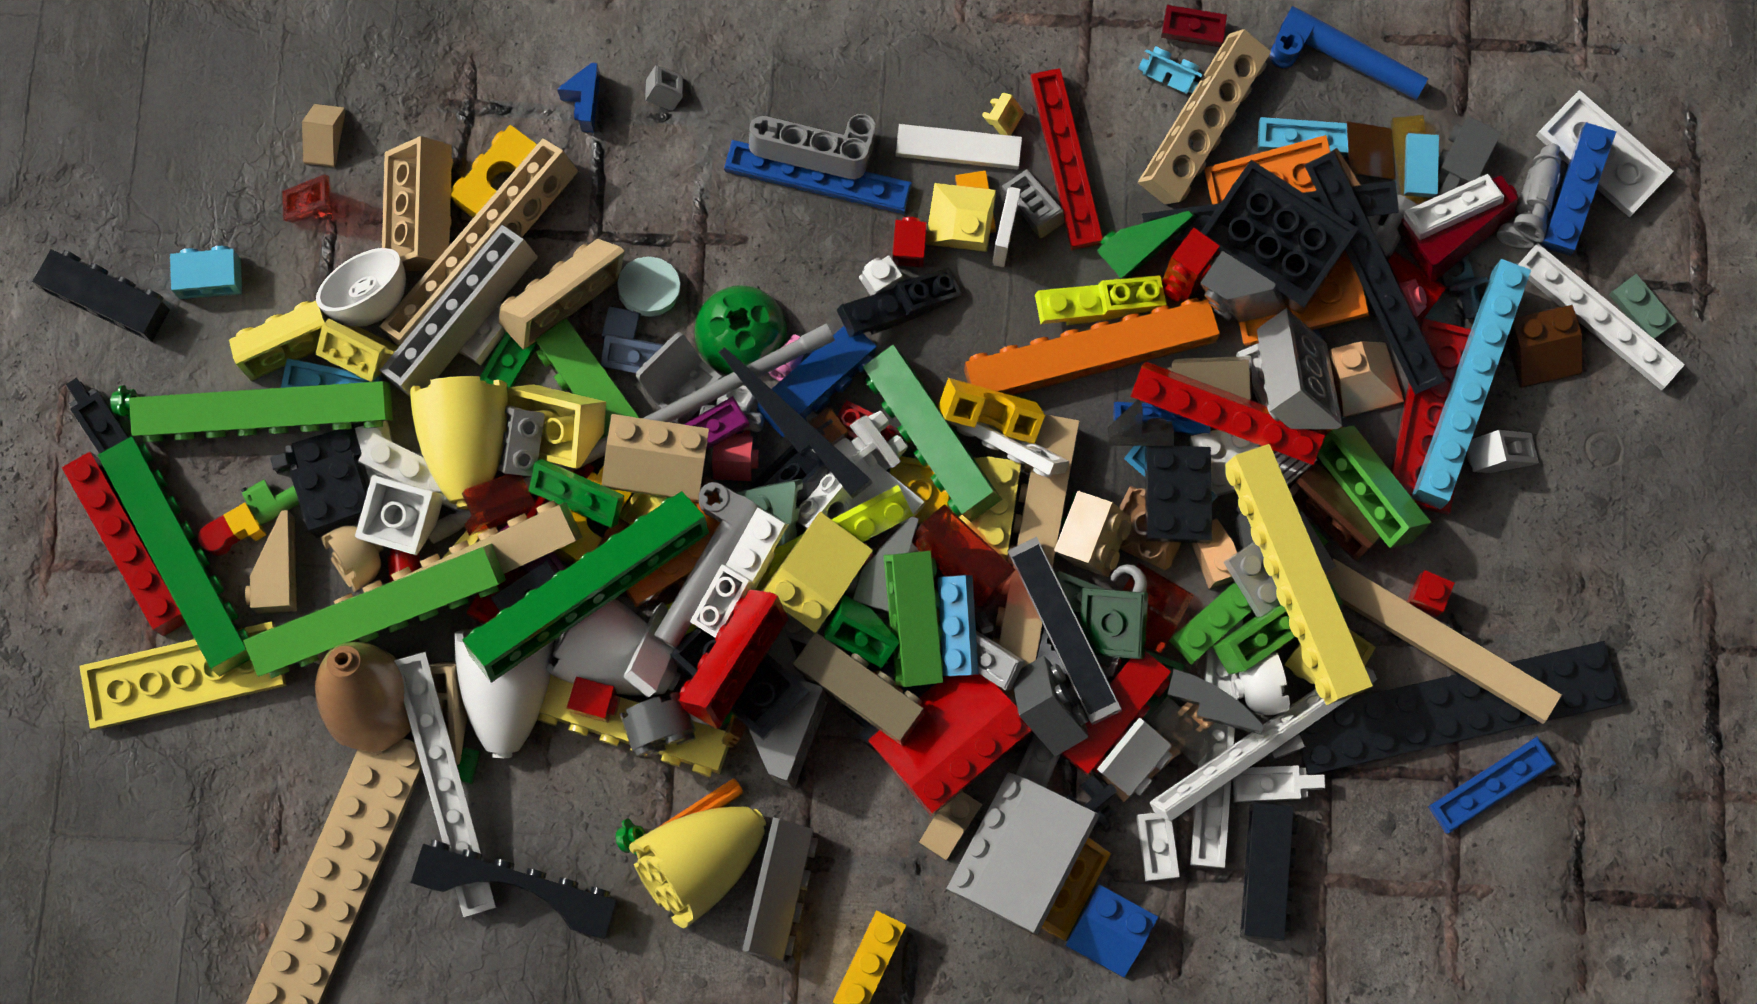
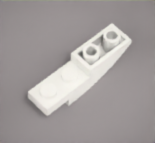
M757 507L726 565L722 564L690 620L692 624L716 638L719 629L723 625H727L733 617V610L737 601L741 597L745 598L749 590H755L774 559L776 553L773 551L789 524Z

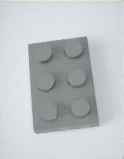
M1303 511L1299 512L1326 574L1336 565ZM1253 542L1225 560L1224 564L1255 615L1261 617L1280 605L1276 595L1277 587L1274 580L1265 570L1261 549Z

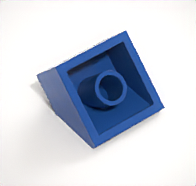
M1099 884L1095 887L1065 946L1124 978L1144 946L1158 916Z

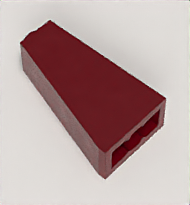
M1502 175L1492 180L1504 195L1503 203L1422 240L1418 239L1404 218L1401 219V240L1430 283L1436 281L1497 231L1502 224H1505L1514 217L1518 194L1511 184H1507Z

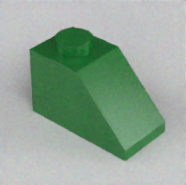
M844 594L826 619L825 639L854 654H858L860 657L881 668L899 644L896 636L871 608Z

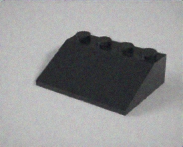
M1250 160L1201 233L1220 245L1215 259L1224 251L1276 283L1285 304L1303 315L1359 228L1253 160Z

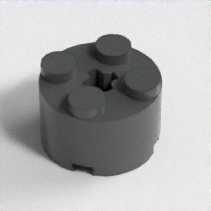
M680 692L670 693L671 700L669 701L661 699L660 696L626 709L627 713L620 714L632 752L636 753L637 757L646 754L647 757L658 755L666 751L665 745L674 743L682 745L696 739L694 735L696 729L691 714L686 712L678 701L680 699Z

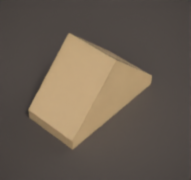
M314 104L302 121L304 164L335 167L346 111L344 107Z

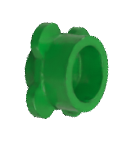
M121 385L117 391L112 393L110 403L112 411L116 416H128L131 420L129 398L138 397L135 389L128 390L125 385Z
M624 819L622 827L616 831L615 836L619 849L624 853H630L629 845L645 835V830L642 826L634 825L631 819Z

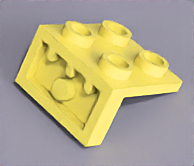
M328 319L322 325L316 355L356 374L360 378L372 382L382 373L380 369L399 346L360 327L341 325Z

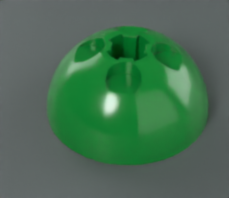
M746 285L730 286L710 296L702 305L697 315L694 329L696 346L702 358L712 368L726 375L734 371L719 354V351L724 347L747 366L780 349L787 341L788 332L787 322L779 304L766 292Z

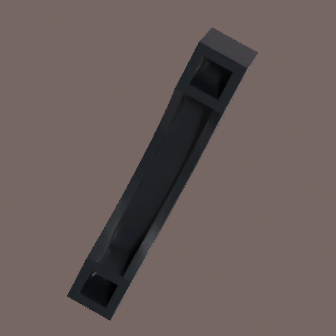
M432 839L430 845H422L410 882L411 884L442 893L457 886L476 882H498L514 885L532 892L546 901L563 918L570 930L605 939L616 904V900L609 898L610 891L591 887L590 892L577 889L579 882L562 877L559 878L558 883L545 879L547 875L545 872L528 868L526 873L513 870L514 863L497 858L494 864L481 861L483 854L463 849L462 855L449 851L451 845Z

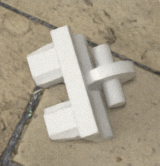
M882 411L870 416L865 415L850 425L858 436L851 441L858 450L851 458L854 462H858L863 458L869 467L877 463L887 470L901 462L899 457L907 450L908 446L898 435L886 442L880 434L883 429L890 425L889 420Z

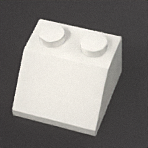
M372 475L355 537L417 555L437 524L444 494Z
M1139 717L1097 770L1128 796L1131 797L1134 793L1140 796L1152 782L1148 776L1153 769L1157 767L1161 770L1173 756L1169 752L1172 745Z

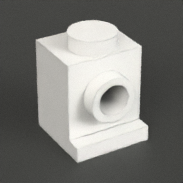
M889 255L882 260L876 258L870 261L864 267L865 270L862 271V275L859 276L860 281L870 295L893 289L897 283L902 282V274Z

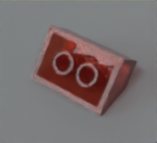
M945 504L920 525L911 542L919 551H931V557H934L936 566L947 577L973 575L974 601L980 607H988L1015 572V569Z

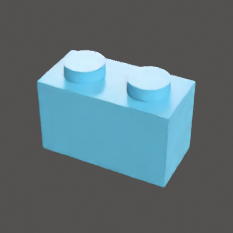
M215 246L209 251L187 248L182 249L180 253L170 254L171 290L179 299L242 294L241 258L233 248Z

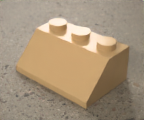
M612 414L606 445L602 486L614 490L668 498L683 491L691 501L699 502L709 428Z

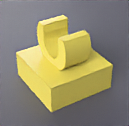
M1002 93L999 99H991L990 103L994 107L991 113L984 112L982 116L988 124L995 127L1000 135L1011 136L1025 112L1012 95Z

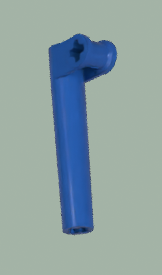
M1294 6L1291 7L1282 23L1269 55L1271 62L1276 67L1288 68L1295 63L1306 44L1415 100L1419 97L1428 80L1422 74Z

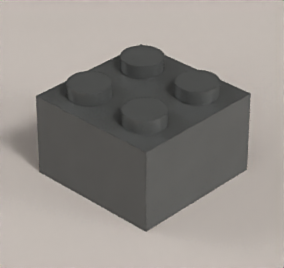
M1043 655L1021 668L1013 685L1019 716L1056 757L1088 738L1086 723L1089 720L1087 714L1082 708L1081 701L1073 685L1070 686L1066 681L1065 674L1058 664L1052 665Z

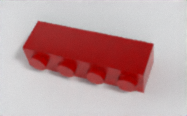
M1146 651L1144 659L1131 658L1110 683V687L1122 711L1094 725L1089 720L1086 723L1089 737L1062 752L1061 755L1084 774L1088 775L1091 770L1097 774L1099 772L1097 770L1098 767L1107 758L1104 754L1112 744L1116 746L1128 732L1125 729L1133 719L1135 721L1139 717L1142 719L1148 712L1150 707L1146 702L1153 694L1160 697L1169 686L1170 681L1166 678L1171 671Z

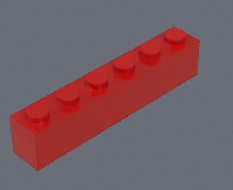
M1147 361L1140 369L1130 396L1261 446L1270 444L1272 450L1314 465L1327 430L1290 429L1281 420H1274L1265 405Z
M89 451L61 467L151 628L160 635L165 636L186 624L100 459Z

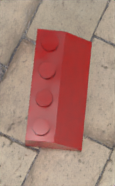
M749 590L745 598L741 597L737 601L733 610V617L727 625H723L719 629L715 638V645L710 652H706L701 657L695 676L692 680H688L680 691V699L678 701L686 712L716 729L720 728L789 619L778 595L774 593Z

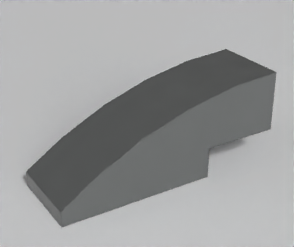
M1176 669L1173 670L1168 698L1199 705L1198 719L1257 734L1262 733L1263 724L1233 696L1195 675Z

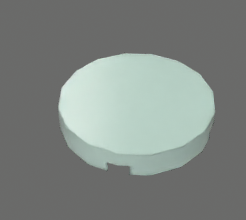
M642 257L626 264L619 274L617 289L621 302L628 310L632 312L634 310L641 313L642 316L650 317L661 315L675 305L680 293V280L678 273L671 264L660 258Z

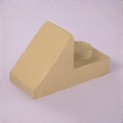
M962 791L936 813L919 843L944 860H947L982 804Z

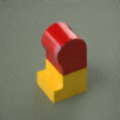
M244 502L205 525L199 532L198 540L199 544L207 552L214 556H221L226 554L233 544L247 536L257 541L267 534L256 520L248 504Z

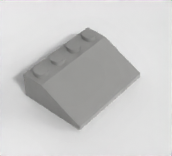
M1008 772L946 889L967 903L1038 935L1100 815L1043 786Z

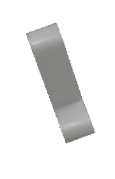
M856 114L849 119L845 133L842 135L772 117L759 116L750 123L749 149L758 157L848 179H857L866 172L873 149L876 124L870 116Z

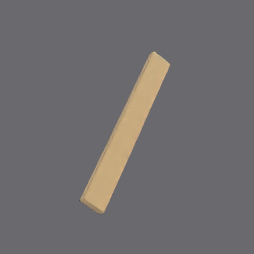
M1333 559L1336 567L1325 575L1329 578L1344 605L1542 724L1546 722L1562 694L1336 559Z

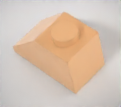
M1218 519L1212 520L1211 543H1192L1209 589L1235 581L1225 566L1224 561L1237 553L1233 541Z

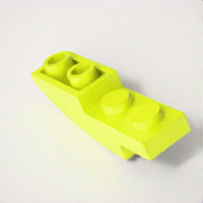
M1160 275L1103 280L1098 285L1038 290L1035 294L1040 324L1066 322V325L1083 324L1125 317L1135 313L1139 314L1166 306Z

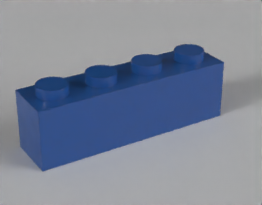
M1588 122L1582 127L1548 222L1544 241L1541 242L1543 248L1571 256L1575 251L1617 131Z
M843 326L833 335L835 341L815 350L777 383L772 390L807 421L806 417L811 412L819 413L830 402L829 397L836 391L842 393L852 383L853 380L851 378L859 371L861 373L866 372L863 366L874 359L877 346L864 333L850 338ZM758 402L757 412L762 414L764 419L784 438L783 432Z

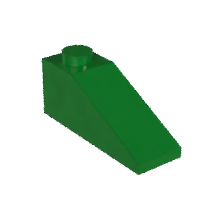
M1186 211L1120 229L1118 232L1114 230L1101 240L1102 246L1097 251L1121 279L1131 278L1198 218L1192 212Z

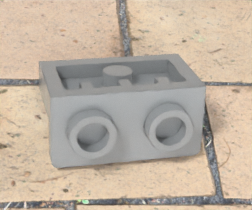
M507 405L505 413H507V431L503 435L502 445H504V449L497 470L506 474L532 476L534 464L538 461L545 415L541 412L523 410L516 406Z

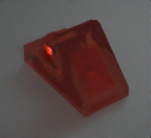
M321 175L282 191L283 221L295 223L313 215L329 220L333 219V194L328 175Z

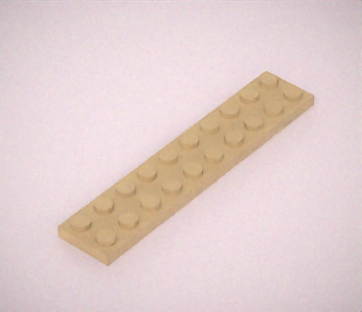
M403 738L395 745L381 751L366 752V750H357L246 1004H321L422 771L415 742Z

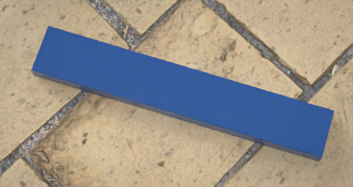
M735 140L731 141L724 166V171L900 214H905L912 187V182L871 172H865L863 176L857 179H848L758 157L750 151L748 143Z

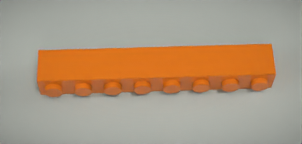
M1192 298L1182 302L1179 307L1170 309L1169 306H1161L1153 309L1151 314L1139 316L1138 313L1127 315L1121 318V322L1109 324L1108 321L1099 322L1092 325L1090 330L1079 332L1078 329L1068 330L1061 333L1059 338L1051 340L1048 337L1032 340L1030 345L1018 348V345L1006 346L1000 349V353L988 356L987 353H978L971 356L969 361L965 362L964 372L969 384L1009 395H1016L1216 343L1220 333L1212 307L1209 304L1210 300L1200 301L1199 298Z

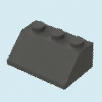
M1224 251L1220 253L1201 281V285L1206 292L1204 296L1210 300L1209 304L1214 308L1213 311L1227 321L1232 317L1238 322H1244L1279 314L1287 308L1276 283Z

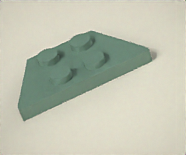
M802 479L735 491L736 494L748 498L763 510L789 524L776 548L796 538V522L799 520L800 507L796 506L797 492L803 488Z

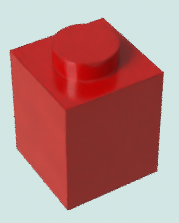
M904 217L902 220H895L892 261L895 265L923 267L927 222H921L916 217Z
M1424 570L1416 577L1407 602L1435 619L1444 612L1455 582Z
M576 676L567 709L570 713L608 723L610 715L615 716L618 711L620 697L616 696L617 692L614 686Z

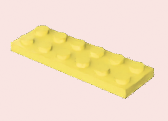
M271 621L245 627V630L251 637L274 628L275 623ZM195 639L79 666L89 726L92 730L286 686L284 674L271 678L270 674L267 673L258 677L251 659L219 677L210 669Z

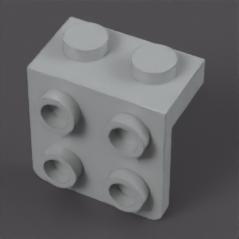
M681 332L676 333L636 372V378L659 409L723 378L702 361L686 336ZM701 407L674 421L677 424L684 425Z

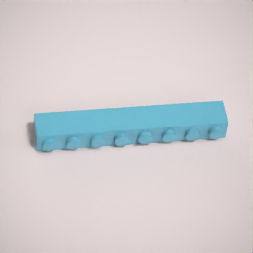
M1501 259L1492 270L1413 490L1412 499L1442 509L1450 501L1531 269Z

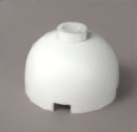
M1272 652L1248 670L1239 672V679L1233 681L1237 698H1244L1247 706L1254 712L1262 715H1276L1289 711V695L1282 696L1287 682L1277 652Z

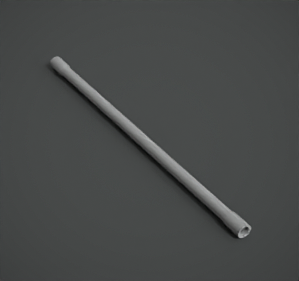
M826 323L746 367L759 378L806 353H811L835 341ZM733 372L643 419L672 422L744 384ZM608 436L597 442L581 467L605 456ZM553 463L554 465H557L570 472L577 470L575 468ZM528 476L484 498L483 501L476 503V508L461 510L437 520V524L429 539L435 544L460 531L461 528L473 523L476 519L479 520L530 494L529 486L532 476Z

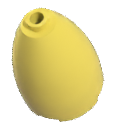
M457 376L430 380L431 384L423 389H420V386H413L410 389V398L415 431L422 455L432 477L451 504H457V509L468 510L476 508V503L483 501L492 485L504 449L502 443L504 432L507 431V413H505L506 406L508 405L507 383L502 380H494V384H488L486 381L480 380V376Z
M749 807L708 809L672 820L653 829L629 845V850L632 853L636 852L638 861L634 864V867L657 905H662L667 911L671 910L674 914L671 917L673 922L681 928H686L716 905L743 875L760 846L765 834L764 826L766 821L757 809L752 810Z

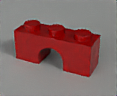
M1193 228L1171 256L1162 280L1164 293L1174 301L1181 300L1184 302L1189 300L1211 268L1210 263L1215 258L1220 245Z

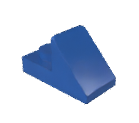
M590 63L557 90L561 101L576 102L574 120L579 121L582 132L594 133L601 77L598 63Z

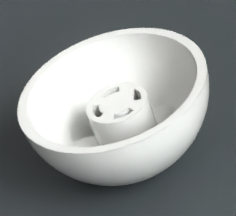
M389 248L372 249L350 258L338 266L323 281L316 295L317 305L327 316L348 326H368L387 318L398 306L405 291L406 275L401 258L396 251Z

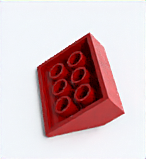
M979 673L976 675L943 677V683H936L920 696L919 699L923 701L920 706L924 709L925 715L902 746L880 730L868 740L931 817L1032 733L1030 727L1019 716L1016 705L995 683Z

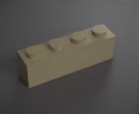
M815 633L794 661L793 666L795 670L814 684L823 687L828 694L902 746L925 715L924 709L920 706L923 701L908 690L902 694L893 687L896 684L893 679L881 671L878 675L867 669L869 663L858 654L852 653L849 656L840 650V646Z

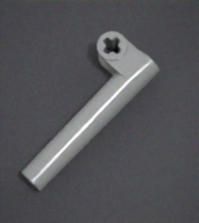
M716 482L708 483L702 487L699 493V506L706 515L717 520L720 524L654 633L657 639L675 649L691 626L690 620L722 564L726 565L757 507L761 508L748 498L736 494ZM715 493H718L721 504L715 502L712 506L708 505L706 495L713 496Z

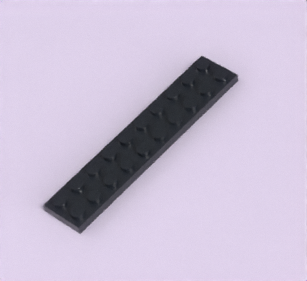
M1605 641L1508 662L1562 694L1546 722L1622 704ZM1461 674L1350 698L1297 735H1300L1305 746L1300 750L1304 768H1306L1307 775H1316L1541 722Z

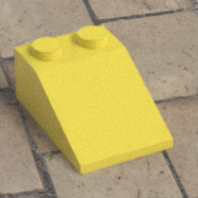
M819 512L762 591L778 595L784 610L816 633L873 550L822 512Z

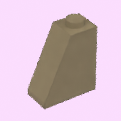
M1251 356L1175 359L1172 362V367H1167L1168 370L1253 401Z

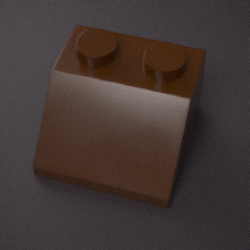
M1573 305L1514 318L1506 343L1520 388L1582 373V333Z

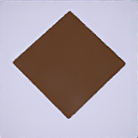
M1347 121L1349 167L1351 171L1355 174L1395 179L1391 128Z

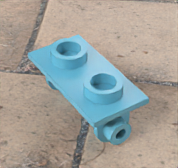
M1156 46L1153 52L1148 49L1145 50L1146 53L1151 55L1149 60L1143 58L1138 68L1143 71L1142 75L1162 83L1167 72L1172 74L1168 86L1180 90L1184 94H1188V92L1193 93L1198 85V82L1194 81L1196 75L1203 77V74L1198 72L1199 65L1185 59L1182 60L1181 64L1170 60L1172 53Z

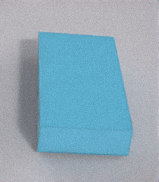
M1408 133L1406 135L1404 196L1432 198L1437 196L1439 135Z

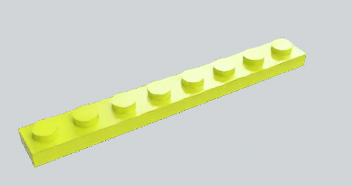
M896 485L831 520L861 542H864L914 515L901 489ZM802 535L777 547L773 551L776 555L755 590L762 591ZM670 603V604L667 605L668 610H669L670 606L672 605V603ZM691 624L686 634L694 631L697 626Z

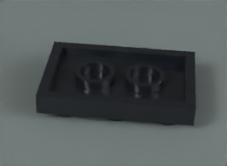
M1146 445V541L1211 543V447Z

